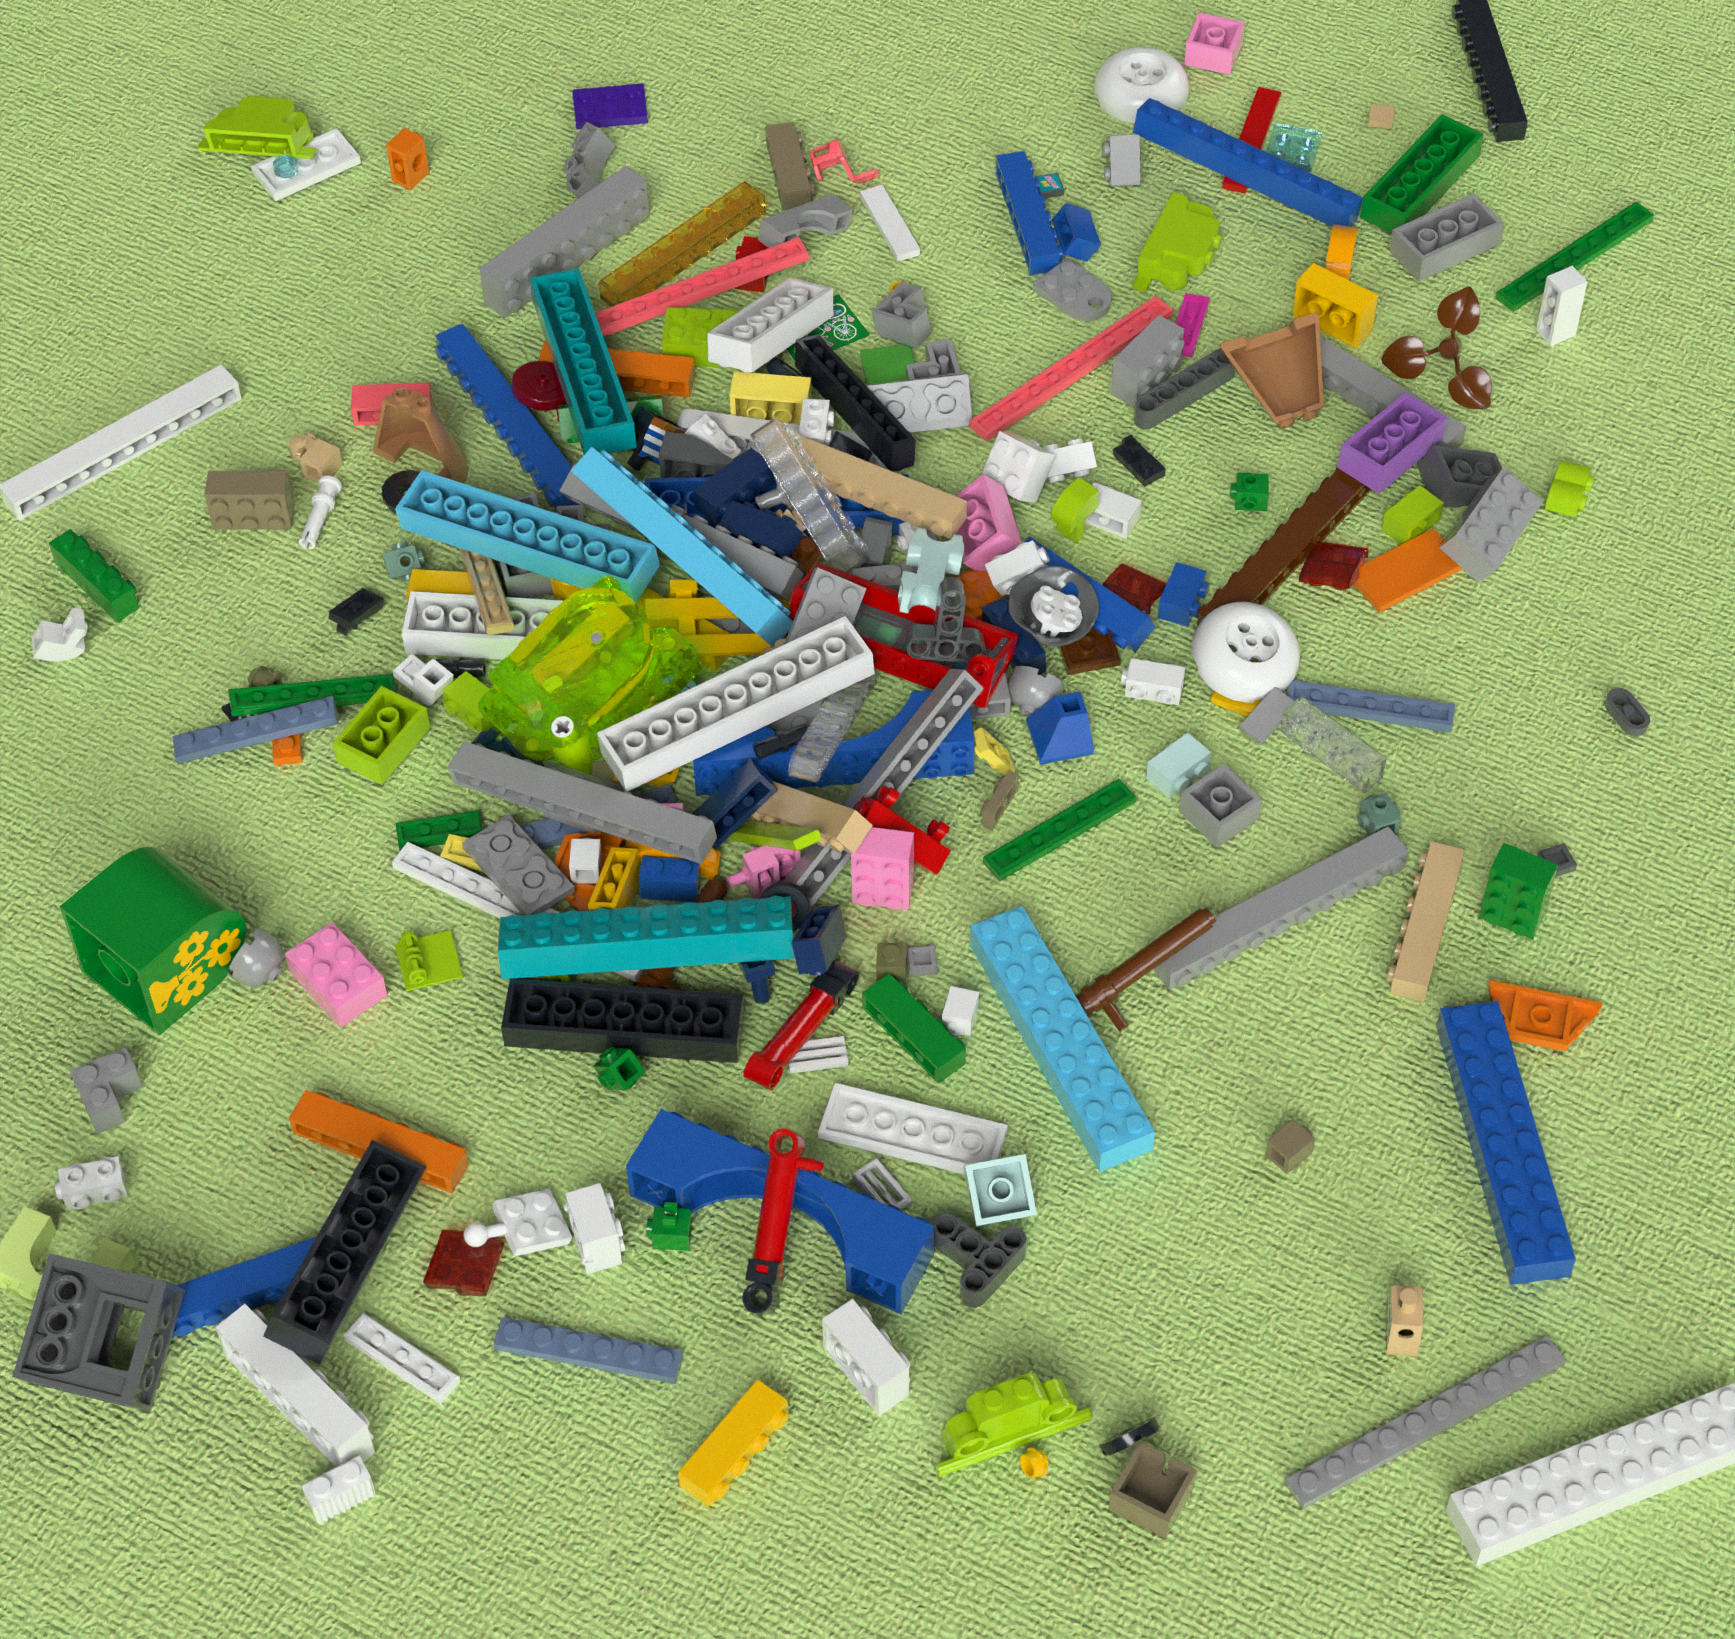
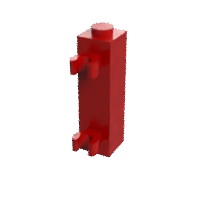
M882 786L878 791L876 800L862 796L853 809L870 822L873 828L914 832V865L925 872L938 875L951 852L950 849L940 843L941 839L947 835L950 827L942 821L937 822L933 819L928 825L926 834L891 811L890 807L897 801L900 795L899 792L891 787L888 789Z

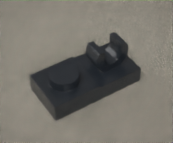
M1132 435L1122 439V444L1113 449V456L1144 487L1165 476L1166 468Z
M361 588L330 610L329 619L337 623L336 630L338 633L347 636L348 629H357L359 623L383 608L384 598Z

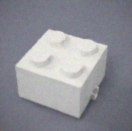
M999 431L982 474L1003 485L1006 494L1015 499L1036 503L1056 454L1040 447L1041 443L1030 439L1029 441L1017 434Z
M601 1183L565 1193L566 1204L564 1205V1210L568 1211L570 1226L586 1274L621 1265V1252L625 1251L622 1239L623 1231L619 1219H615L613 1213L614 1205L610 1193L604 1194Z

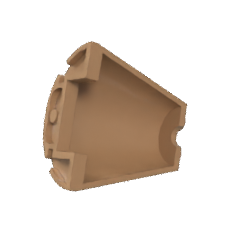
M1317 312L1294 319L1287 327L1248 340L1245 339V336L1220 344L1221 351L1273 422L1279 425L1280 429L1294 425L1295 420L1303 418L1304 421H1309L1319 416L1317 411L1324 407L1320 327Z
M398 387L393 393L386 396L382 402L373 448L374 454L395 463L411 447L443 463L444 468L437 474L438 476L465 484L468 471L465 455L430 403V400L423 394L408 390L406 387Z

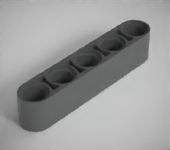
M1221 348L1139 396L1135 401V425L1141 429H1151L1233 379L1235 369L1225 357Z

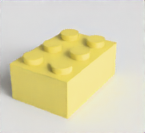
M734 372L729 394L731 415L800 425L803 398L812 399L811 378Z

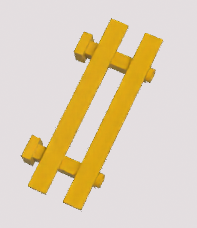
M670 580L667 598L644 599L646 620H676L677 635H648L649 657L680 656L682 667L691 670L698 666V656L762 655L763 649L771 647L756 633L696 635L695 619L738 618L716 598H696L698 589L696 580ZM776 596L774 597L789 610L791 599L789 602H786ZM858 631L859 635L865 636L864 631ZM668 641H673L677 646V650L673 654H667L663 649L664 644Z

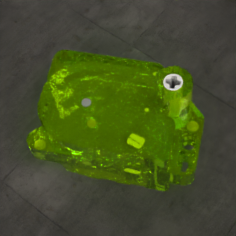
M605 576L600 578L591 588L582 589L569 595L567 599L543 619V622L532 633H529L518 644L519 646L507 658L505 657L489 673V679L493 686L480 699L478 709L487 724L529 760H556L560 765L588 774L592 772L593 760H600L602 756L597 737L598 732L676 696L700 672L702 661L694 645L675 629L668 626L652 627L643 608L622 591L619 582L614 577ZM674 676L670 683H662L666 677ZM652 696H655L653 701L647 703ZM491 709L499 710L501 715L498 717ZM511 724H518L516 729L507 731Z

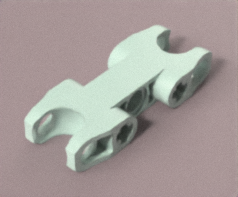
M917 528L916 532L911 536L906 565L918 567L917 573L903 571L898 595L899 612L909 613L910 608L916 605H925L934 611L936 610L938 588L944 580L945 574L959 575L965 547L962 535L953 534L951 540L940 542L929 538L926 528ZM955 592L949 593L947 596L953 597Z

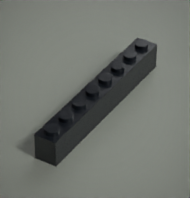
M1456 0L1455 5H1452V18L1457 21V33L1462 36V49L1467 52V64L1473 70L1472 78L1473 82L1477 83L1478 98L1479 100L1482 99L1484 116H1488L1489 132H1493L1496 142L1524 140L1528 120L1488 1Z
M819 334L797 339L795 342V367L804 377L811 378L812 386L825 400H830L831 407L888 470L893 472L901 471L902 469L914 466L916 439Z

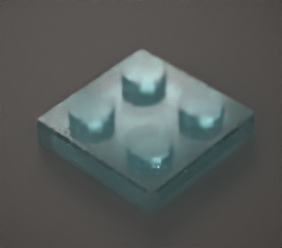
M1275 123L1266 152L1296 167L1312 172L1323 132Z

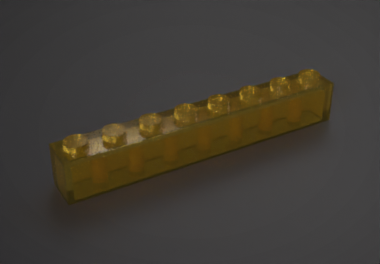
M742 182L599 281L600 299L612 307L655 291L666 282L671 281L673 277L688 269L699 259L707 256L709 252L724 244L728 239L743 231L745 227L766 214L765 195L747 182Z

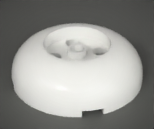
M1131 47L1114 53L1103 62L1095 76L1094 96L1100 102V107L1112 117L1125 122L1135 123L1137 110L1149 98L1157 100L1172 109L1181 111L1189 97V80L1183 66L1170 54L1151 47Z
M1233 602L1214 609L1198 625L1191 644L1192 657H1194L1198 667L1197 672L1204 682L1217 693L1239 702L1254 703L1255 700H1263L1274 687L1281 692H1285L1294 680L1299 668L1300 649L1294 631L1278 613L1256 603ZM1228 645H1233L1236 648L1234 653ZM1255 658H1256V659H1258L1260 662L1255 663V662H1253V661H1254Z

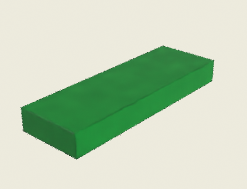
M480 811L396 823L399 851L402 850L407 842L420 848L443 845L446 843L449 834L470 838L482 831Z

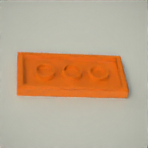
M1433 528L1349 571L1347 579L1380 613L1463 569L1439 548L1444 539Z

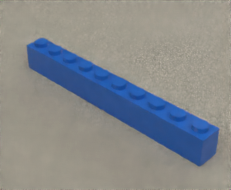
M1149 98L1137 110L1134 134L1333 227V224L1353 226L1358 219L1363 197L1354 194L1352 191L1341 188L1328 180L1311 174L1307 170L1296 167L1264 150L1249 145L1243 140L1234 138L1200 120L1172 109L1157 100Z
M463 323L435 335L437 342L435 352L440 361H445L451 376L458 378L463 392L470 394L473 405L482 410L485 421L489 425L492 424L498 438L507 443L512 457L519 459L524 473L531 475L536 489L543 491L550 507L554 506L556 510L557 506L579 505L567 499L560 492L572 466L528 408L514 397L511 386Z

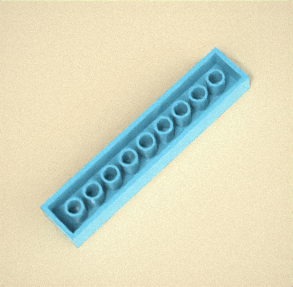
M591 447L571 470L573 474L771 647H775V642L787 634L793 623L788 617L791 612L642 482L636 479L605 450L599 453Z
M421 470L395 508L403 530L604 596L610 591H615L619 596V601L634 606L660 566L656 547L653 544Z
M1023 906L971 925L970 947L1098 1171H1104L1153 1151L1154 1129Z

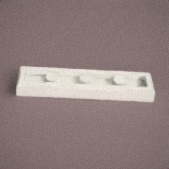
M879 185L860 191V199L897 262L919 256L920 248L884 186Z
M362 1313L343 1335L345 1341L440 1405L461 1382L458 1375L365 1313Z

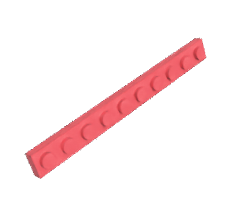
M797 237L596 312L595 314L604 337L666 314L667 307L682 308L809 260V254L801 239Z
M1154 296L971 419L969 428L988 442L997 436L999 431L1003 432L1121 352L1158 315L1166 319L1173 316V309L1157 296Z

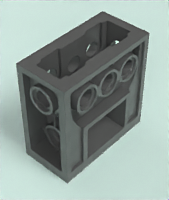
M49 1253L12 1377L35 1385L150 1413L185 1290L167 1281ZM124 1308L145 1313L128 1372L107 1367Z

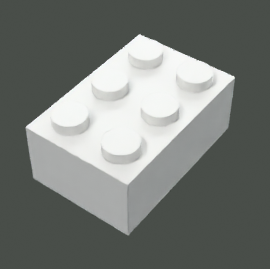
M851 1299L822 1319L823 1348L876 1414L880 1416L909 1396L910 1363L901 1351L897 1353L891 1346L892 1343L888 1334L883 1329L878 1330L872 1323L873 1319L869 1311L864 1306L859 1307Z

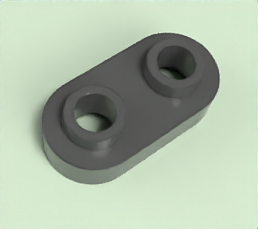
M1623 688L1612 689L1606 697V710L1625 733L1631 736L1645 734L1650 724L1649 714L1631 692Z

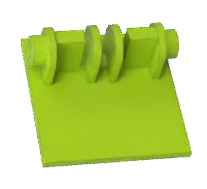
M406 930L402 932L400 942L394 943L406 991L463 978L451 930L419 938L411 930Z

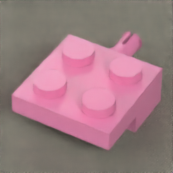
M768 846L752 848L746 854H743V869L736 874L726 877L729 887L733 888L745 882L753 899H759L762 892L768 886L779 882L788 875L801 858L800 850L795 851Z

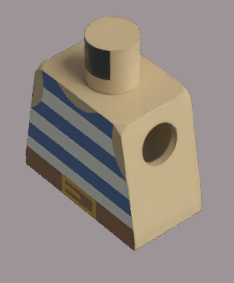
M1393 1285L1390 1287L1386 1298V1355L1418 1357L1423 1331V1289L1414 1286ZM1408 1329L1407 1336H1402L1398 1332Z

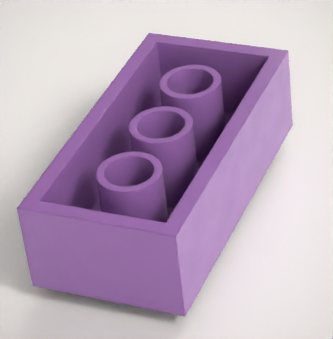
M1405 392L1341 445L1337 468L1380 494L1425 456L1434 445H1438L1442 441L1447 417Z

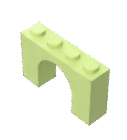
M25 1206L23 1207L0 1242V1288H12L17 1290L21 1296L30 1300L36 1298L42 1275L36 1272L37 1263L57 1232L51 1216ZM103 1238L88 1263L130 1272L135 1265V1260L130 1248Z

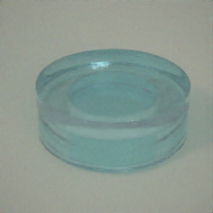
M290 155L277 157L273 161L275 175L280 178H290L296 175L298 172L296 158Z

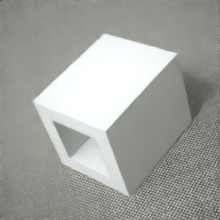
M572 839L569 862L571 883L597 884L602 864L600 839Z
M950 986L942 1014V1022L950 1034L971 1037L979 1009V992Z

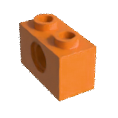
M406 128L402 129L386 144L392 181L412 190L429 174L423 136Z

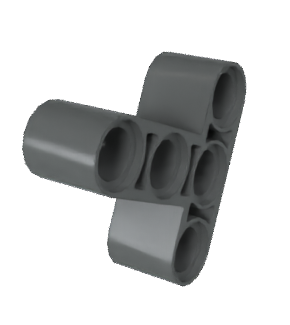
M948 577L940 583L934 625L915 624L906 630V648L909 656L912 658L968 663L974 655H986V646L982 632L975 628L962 627L966 598L963 584L958 578ZM952 592L958 593L953 597L947 596L949 593ZM947 617L954 618L951 621H944V619ZM915 640H923V642L918 644L913 643ZM943 642H951L948 645H940ZM973 643L978 644L975 647H967L968 645Z
M950 1213L938 1214L932 1221V1225H934V1247L965 1269L960 1279V1298L968 1307L976 1308L983 1305L1025 1258L1026 1234L1021 1228L1015 1226L1006 1227L991 1242ZM946 1230L950 1231L951 1233L941 1234L939 1232ZM1016 1244L1018 1247L1010 1248L1006 1245ZM969 1247V1248H973V1249H975V1250L969 1252V1251H965V1250H963V1249ZM997 1265L999 1268L990 1269L987 1266ZM977 1286L980 1287V1289L971 1290L968 1289V1287Z

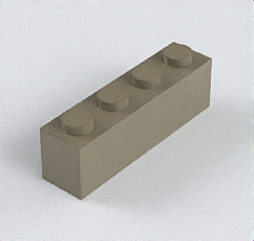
M794 122L765 126L766 145L782 211L811 202V197L815 196L813 181L809 182L808 180L811 179L809 164H804L807 161L805 148H800L802 146L801 132H796Z

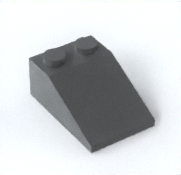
M665 432L659 452L660 477H712L734 460L692 435Z
M1434 445L1417 465L1428 491L1443 501L1444 507L1452 508L1469 505L1485 481L1502 468L1495 453Z

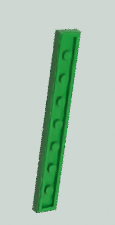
M1637 201L1497 291L1495 299L1512 312L1516 311L1544 292L1547 276L1570 266L1579 270L1651 223L1654 214Z

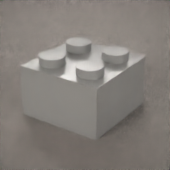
M1222 764L1181 792L1179 812L1214 846L1219 847L1259 819L1262 799L1225 764Z

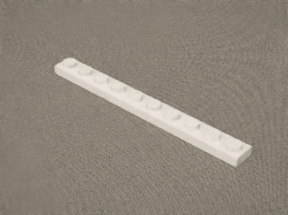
M407 842L392 861L393 869L498 918L509 915L522 916L519 910L491 880L414 844ZM549 908V909H547V910L544 911V912L549 913V914H550V913H560V912H558V911H556V910H553V909H551V908ZM644 969L613 972L635 982Z

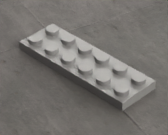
M814 567L784 645L844 616L853 624L867 588ZM823 699L766 725V727L784 732L805 723L809 731H811Z

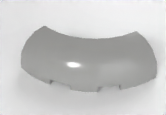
M586 122L573 141L571 147L574 150L571 157L566 159L564 174L567 176V182L565 183L568 189L578 198L601 183L604 165L616 147L599 127Z

